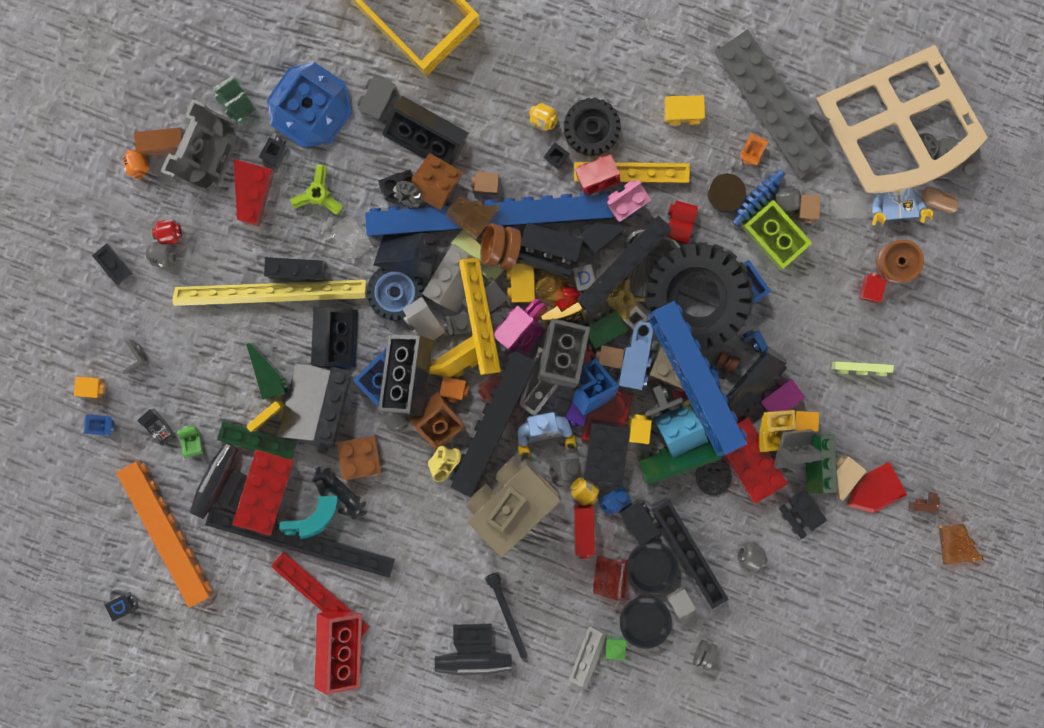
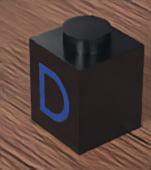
M131 592L104 604L112 622L138 609L137 598Z

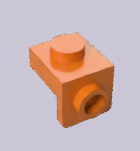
M750 133L741 151L740 158L743 159L742 161L748 165H758L768 140Z

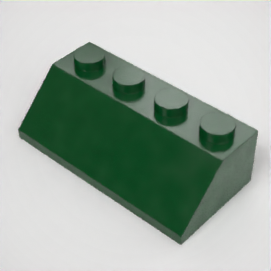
M706 436L707 443L675 458H672L667 447L658 449L659 453L654 455L651 452L643 454L641 459L637 461L644 481L649 485L721 460L722 458L717 456L708 436Z

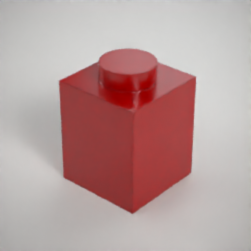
M876 273L864 276L858 298L881 303L887 280L882 279V275Z

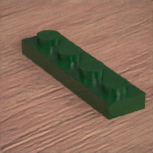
M224 421L221 424L217 439L218 441L251 450L263 451L290 460L293 459L297 444L296 441L277 438L275 435L261 431L250 432L246 427Z

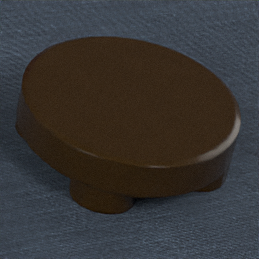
M720 174L708 186V201L715 210L732 212L738 209L746 198L745 185L734 174Z

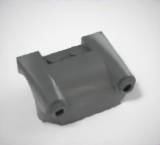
M192 99L185 114V118L190 120V123L185 128V134L177 147L176 155L168 153L161 172L195 189L209 193L212 185H217L232 154L238 139L235 133L236 127L239 124L237 121L209 109L206 104Z

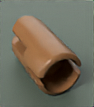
M927 186L922 193L921 199L926 206L950 214L955 213L958 208L956 196L931 186Z

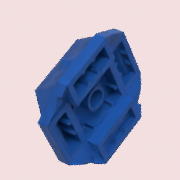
M316 62L288 68L267 99L270 125L303 148L331 144L352 114L346 83ZM312 100V106L308 109L304 108V102Z

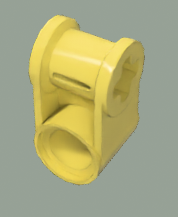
M445 446L437 448L433 457L428 461V467L434 481L441 482L449 477L455 466L460 462L461 452L459 449L454 448L451 450Z

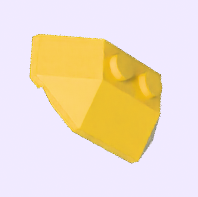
M473 336L431 362L429 373L449 378L453 376L458 378L465 373L464 369L468 366H471V368L477 366L478 359Z

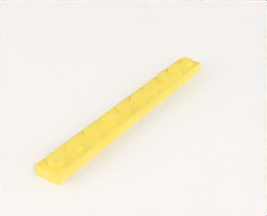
M366 280L175 287L172 301L174 306L360 299L366 298L367 284Z

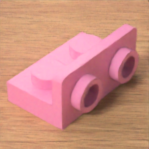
M631 180L624 185L625 190L620 193L615 191L608 196L609 201H607L606 205L619 223L651 201L641 186L640 180L636 182Z

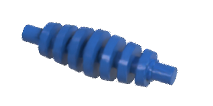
M780 169L775 175L767 177L769 182L763 180L761 182L763 186L757 185L755 187L757 191L752 190L750 192L752 197H746L747 203L743 202L741 205L744 210L740 208L737 210L738 215L732 223L739 227L743 221L748 222L751 220L749 215L754 217L757 214L755 210L761 211L763 209L761 205L765 207L768 204L767 200L770 201L773 198L770 193L775 195L777 192L775 187L780 188V180L786 174Z

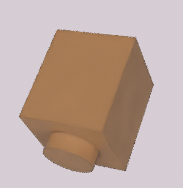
M476 172L475 177L472 176L471 188H474L475 193L498 195L499 173Z
M801 195L800 209L797 210V220H802V223L813 224L814 221L820 219L821 196Z
M601 346L600 349L596 350L595 359L602 366L621 369L624 350Z

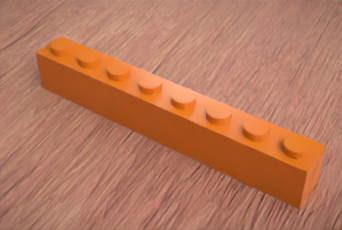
M141 460L136 461L117 471L116 474L188 608L212 596L213 587L208 580H205L203 568L193 558L195 554L192 548L186 545L184 541L186 537L181 530H178L175 516L169 513L166 508L168 504L165 498L159 495L157 483L154 479L151 480L148 474V466L144 462L142 463Z

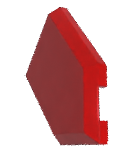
M886 462L861 477L852 489L847 506L874 514L907 496L892 465Z

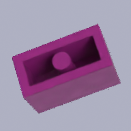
M784 378L776 384L777 388L773 391L769 389L764 392L759 403L765 412L787 411L806 397L793 379L786 380Z

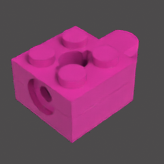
M534 299L525 311L517 306L509 312L507 319L496 328L494 337L512 352L519 348L528 353L546 331L537 322L546 313L547 305L539 299Z

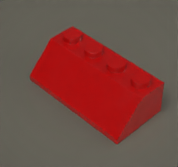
M344 611L317 613L314 688L326 695L358 689L360 686L362 613Z

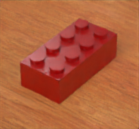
M745 417L736 423L739 429H743L745 432L747 444L724 455L751 502L756 504L788 485L780 469L774 467L775 461L769 451L760 452L759 434L750 419Z
M255 450L232 525L271 536L293 460Z

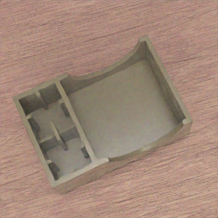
M514 456L497 471L495 479L499 484L492 490L485 483L471 496L466 506L471 511L467 523L501 558L561 501L558 497V489L527 457L521 463ZM511 486L526 497L527 500L505 530L501 532L488 523L486 519Z

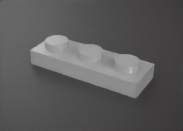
M588 627L569 678L571 682L582 688L588 687L607 634L594 627Z

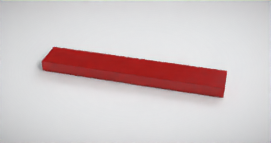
M285 551L271 565L276 572L322 612H354ZM363 619L361 637L370 627Z

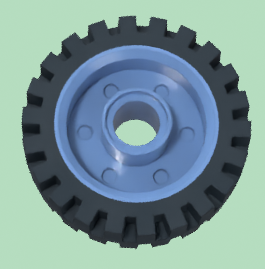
M380 267L369 279L367 299L372 309L379 316L393 321L404 320L406 315L403 309L421 297L424 299L422 294L424 287L420 277ZM399 287L400 295L396 298L392 297L391 289Z

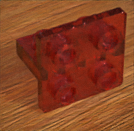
M597 556L593 593L613 600L625 598L627 583L626 564L628 559Z

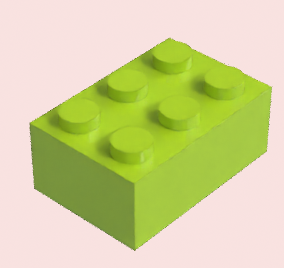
M774 200L769 202L741 227L778 270L784 269L812 244Z

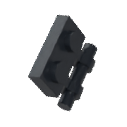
M802 489L789 499L792 505L791 508L788 509L785 504L778 508L782 513L783 519L789 522L792 526V531L800 539L807 536L803 530L806 526L811 531H814L827 521L805 489ZM796 512L802 518V521L799 523L793 516Z

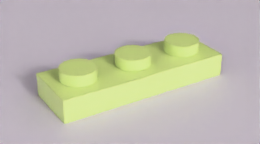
M832 362L831 369H836L839 374H849V370L856 371V375H868L869 371L875 372V376H887V373H893L894 365Z

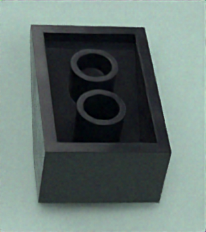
M424 232L383 236L373 266L430 280L439 252L441 237Z

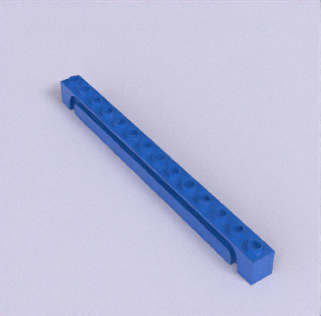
M601 191L599 195L592 196L591 194L585 196L584 193H580L578 197H572V194H562L561 198H553V195L541 196L542 199L534 200V197H523V201H515V198L503 199V202L497 203L496 200H484V204H477V201H467L465 205L451 202L446 203V206H443L441 210L428 204L427 208H419L418 206L411 209L408 206V209L400 210V207H389V211H381V208L369 209L370 212H365L366 234L368 237L418 232L431 233L463 229H485L491 223L503 227L525 226L527 223L539 225L613 219L615 216L606 205L607 201H609L608 196L611 195L610 191ZM634 212L633 214H631V215L628 216L627 218H633V217H635V216H636V212Z

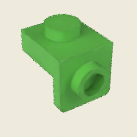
M186 426L181 430H177V435L181 438L182 455L184 458L204 454L201 433L196 426Z

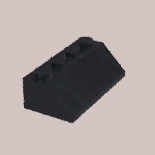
M401 96L392 107L382 135L424 159L430 153L453 166L469 133L410 99Z
M418 335L388 336L379 412L423 417L433 347L432 339Z
M767 346L726 395L729 402L727 405L730 411L736 414L738 421L740 418L743 420L749 414L750 410L748 409L752 404L756 405L761 400V393L765 389L768 391L774 384L773 379L777 375L781 376L787 369V366H785L787 364L786 359L770 346Z

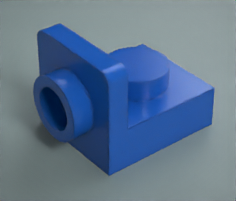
M753 329L743 334L744 338L740 340L741 343H745L752 339V347L756 353L760 352V354L768 346L759 330L755 332Z

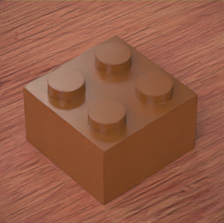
M429 153L413 175L410 183L414 184L421 191L423 201L441 210L456 189L463 172Z
M438 392L425 402L423 417L408 416L413 427L435 450L439 446H443L466 427L461 417Z
M377 435L336 442L343 480L383 473Z

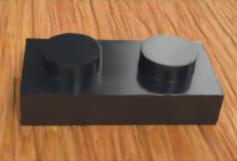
M107 243L92 255L116 285H120L133 274Z

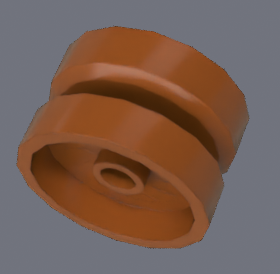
M489 224L482 238L480 249L481 263L486 266L494 267L497 265L501 269L511 270L516 264L520 251L521 234L519 229L512 227L504 229L501 225Z
M896 240L884 245L879 250L875 259L879 275H882L883 279L891 283H903L915 279L922 272L924 266V255L921 248L909 240Z

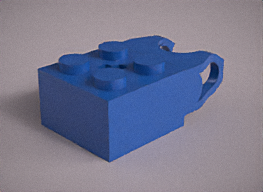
M387 347L353 379L378 407L381 385L377 386L375 384V377L383 376Z

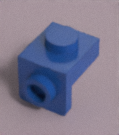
M85 415L83 434L110 436L111 432L114 431V420H112L111 416Z
M621 485L607 495L600 497L598 502L601 510L606 515H610L631 503L632 500L624 486Z

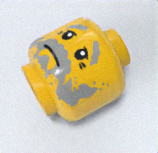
M539 103L529 111L531 125L542 131L552 130L557 124L558 116L556 110L545 103Z
M580 477L572 483L570 487L571 496L580 505H593L598 500L599 488L592 481L584 480V478Z

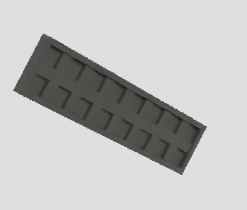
M748 29L715 51L800 179L833 157Z

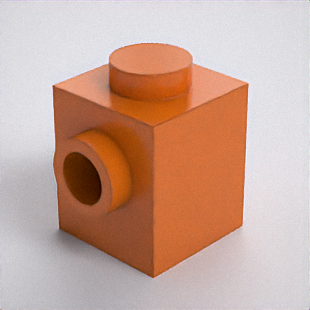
M443 376L440 395L447 397V401L458 403V400H463V396L467 397L469 385H466L467 381Z

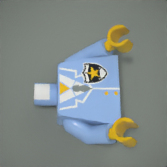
M912 188L879 193L871 205L872 225L874 226L877 221L881 222V226H883L885 221L915 219L919 215H921L920 221L922 223H925V217H929L930 221L933 219L932 210L927 209L920 196Z
M555 412L528 417L526 422L518 428L519 446L517 449L520 458H522L523 453H527L528 457L531 456L528 443L562 436L565 437L566 449H569L568 444L571 443L576 447V437L572 435L568 420L565 417L558 416Z

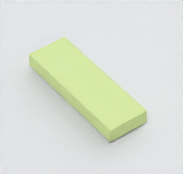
M463 229L451 244H455L480 260L481 245ZM497 265L494 267L485 266L482 274L487 279L492 277L495 280L505 269H501Z

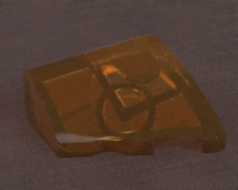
M458 197L447 210L446 217L477 239L500 207L495 204L490 206L482 204L481 201H469L467 198Z
M964 524L938 526L943 564L984 560L983 555L979 554L974 547L975 542L968 536V531Z

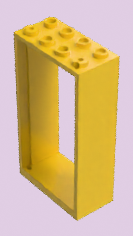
M350 0L425 77L480 25L479 14L465 0H449L465 18L430 53L420 60L362 0Z

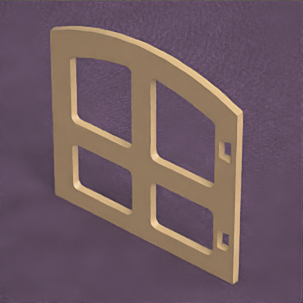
M936 45L816 98L824 116L830 119L828 123L866 193L900 191L935 180L966 161L988 138ZM921 64H928L940 87L905 103L900 102L889 79ZM940 65L944 74L939 75L935 67ZM875 87L887 111L856 125L848 126L836 103L865 89ZM944 101H948L964 127L967 136L948 153L937 160H933L913 126L910 117ZM967 114L973 122L970 125H967L963 118ZM896 125L919 168L896 174L876 176L859 148L857 140L888 126Z

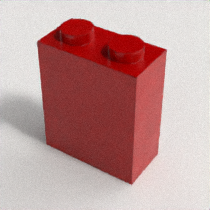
M573 505L575 556H579V559H590L591 555H595L593 505Z

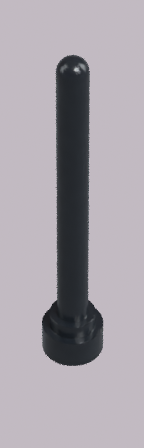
M499 572L492 573L485 577V581L494 590L520 658L526 660L528 654L500 587L501 577Z

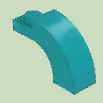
M338 496L318 497L317 508L309 518L300 521L279 522L280 531L284 532V535H295L299 531L301 539L319 534L332 522L338 507Z

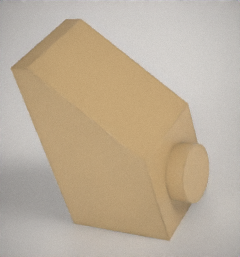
M846 455L840 456L836 460L837 492L835 495L842 501L867 471Z

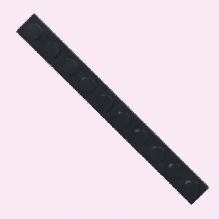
M212 507L208 513L206 526L390 578L395 558L318 536L301 539L299 531L295 535H284V532L280 531V526L274 524L271 536L232 525L236 514L234 512Z

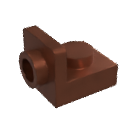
M929 491L928 503L927 499L918 498L915 499V502L909 501L908 509L912 511L937 512V508L940 506L938 493Z

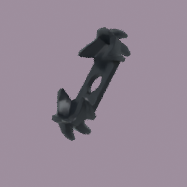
M321 467L316 469L312 482L316 484L319 495L323 496L325 488L329 489L345 504L344 508L338 510L339 514L350 516L354 520L368 513L362 510L366 506V502L360 503L361 497L356 496L335 476L334 472L330 474V468H325L323 472H321ZM337 488H342L345 491V495H341Z

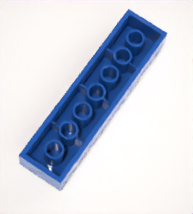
M673 301L654 310L647 318L717 456H723L746 445L745 440L747 436L743 429H739L736 423L738 421L737 416L733 411H730L726 395L720 392L718 388L720 385L715 375L712 376L709 370V361L706 357L703 358L700 352L701 346L699 342L693 339L691 335L692 328L682 317V308Z

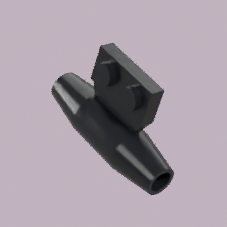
M226 443L223 444L210 462L196 490L189 513L204 519L217 500L224 508L236 513L247 479V475L242 472H232L238 449Z
M492 623L453 625V641L457 652L435 656L434 660L435 672L445 674L486 675L512 670V654L489 651L492 644Z

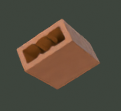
M179 127L134 132L136 152L147 157L168 155V153L171 155L176 154L177 147L183 139L185 130Z

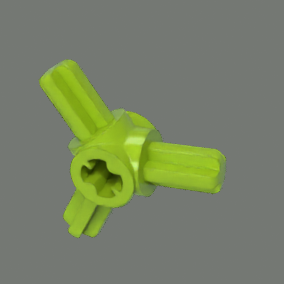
M317 165L314 182L310 183V187L306 189L305 193L290 199L294 209L308 203L312 205L317 203L319 206L324 205L336 215L342 210L343 206L330 196L331 192L327 190L328 185L325 184L326 166ZM321 189L320 193L322 195L320 197L316 196L315 190L319 191Z

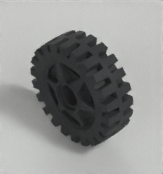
M586 98L578 101L569 109L564 120V134L567 142L572 149L585 156L601 155L609 151L617 142L620 134L621 123L616 109L603 99ZM595 123L597 130L589 131L587 124Z

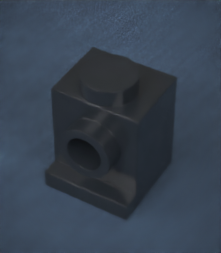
M269 137L259 158L279 169L289 148L285 145L286 142L278 137L275 139ZM274 149H279L277 155H273Z

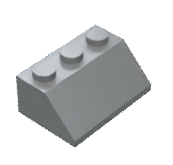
M452 244L422 294L458 313L463 305L461 300L466 297L459 260L476 257ZM479 260L481 271H483L486 265H483L481 260Z

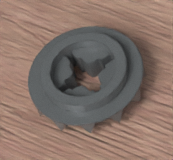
M400 181L393 189L395 192L394 196L398 198V202L404 204V207L408 205L412 209L413 207H418L423 201L421 191L410 182Z

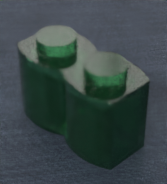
M233 75L213 88L216 92L214 97L219 104L224 103L227 108L224 111L230 119L239 122L256 110Z

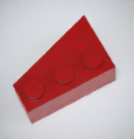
M233 159L237 220L260 227L274 171L270 168Z

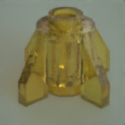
M542 271L534 285L535 294L546 300L561 301L564 299L565 296L561 288L562 286L569 285V280H562L560 276L554 274L551 276L548 275V272Z
M623 280L607 297V302L611 308L615 309L622 319H630L629 308H631L634 302H645V298H634V295L629 291L630 280Z

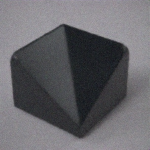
M554 142L543 158L555 169L559 170L570 156V153Z

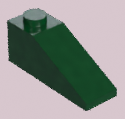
M254 343L246 344L262 400L288 393L289 384L287 378H283L281 372Z

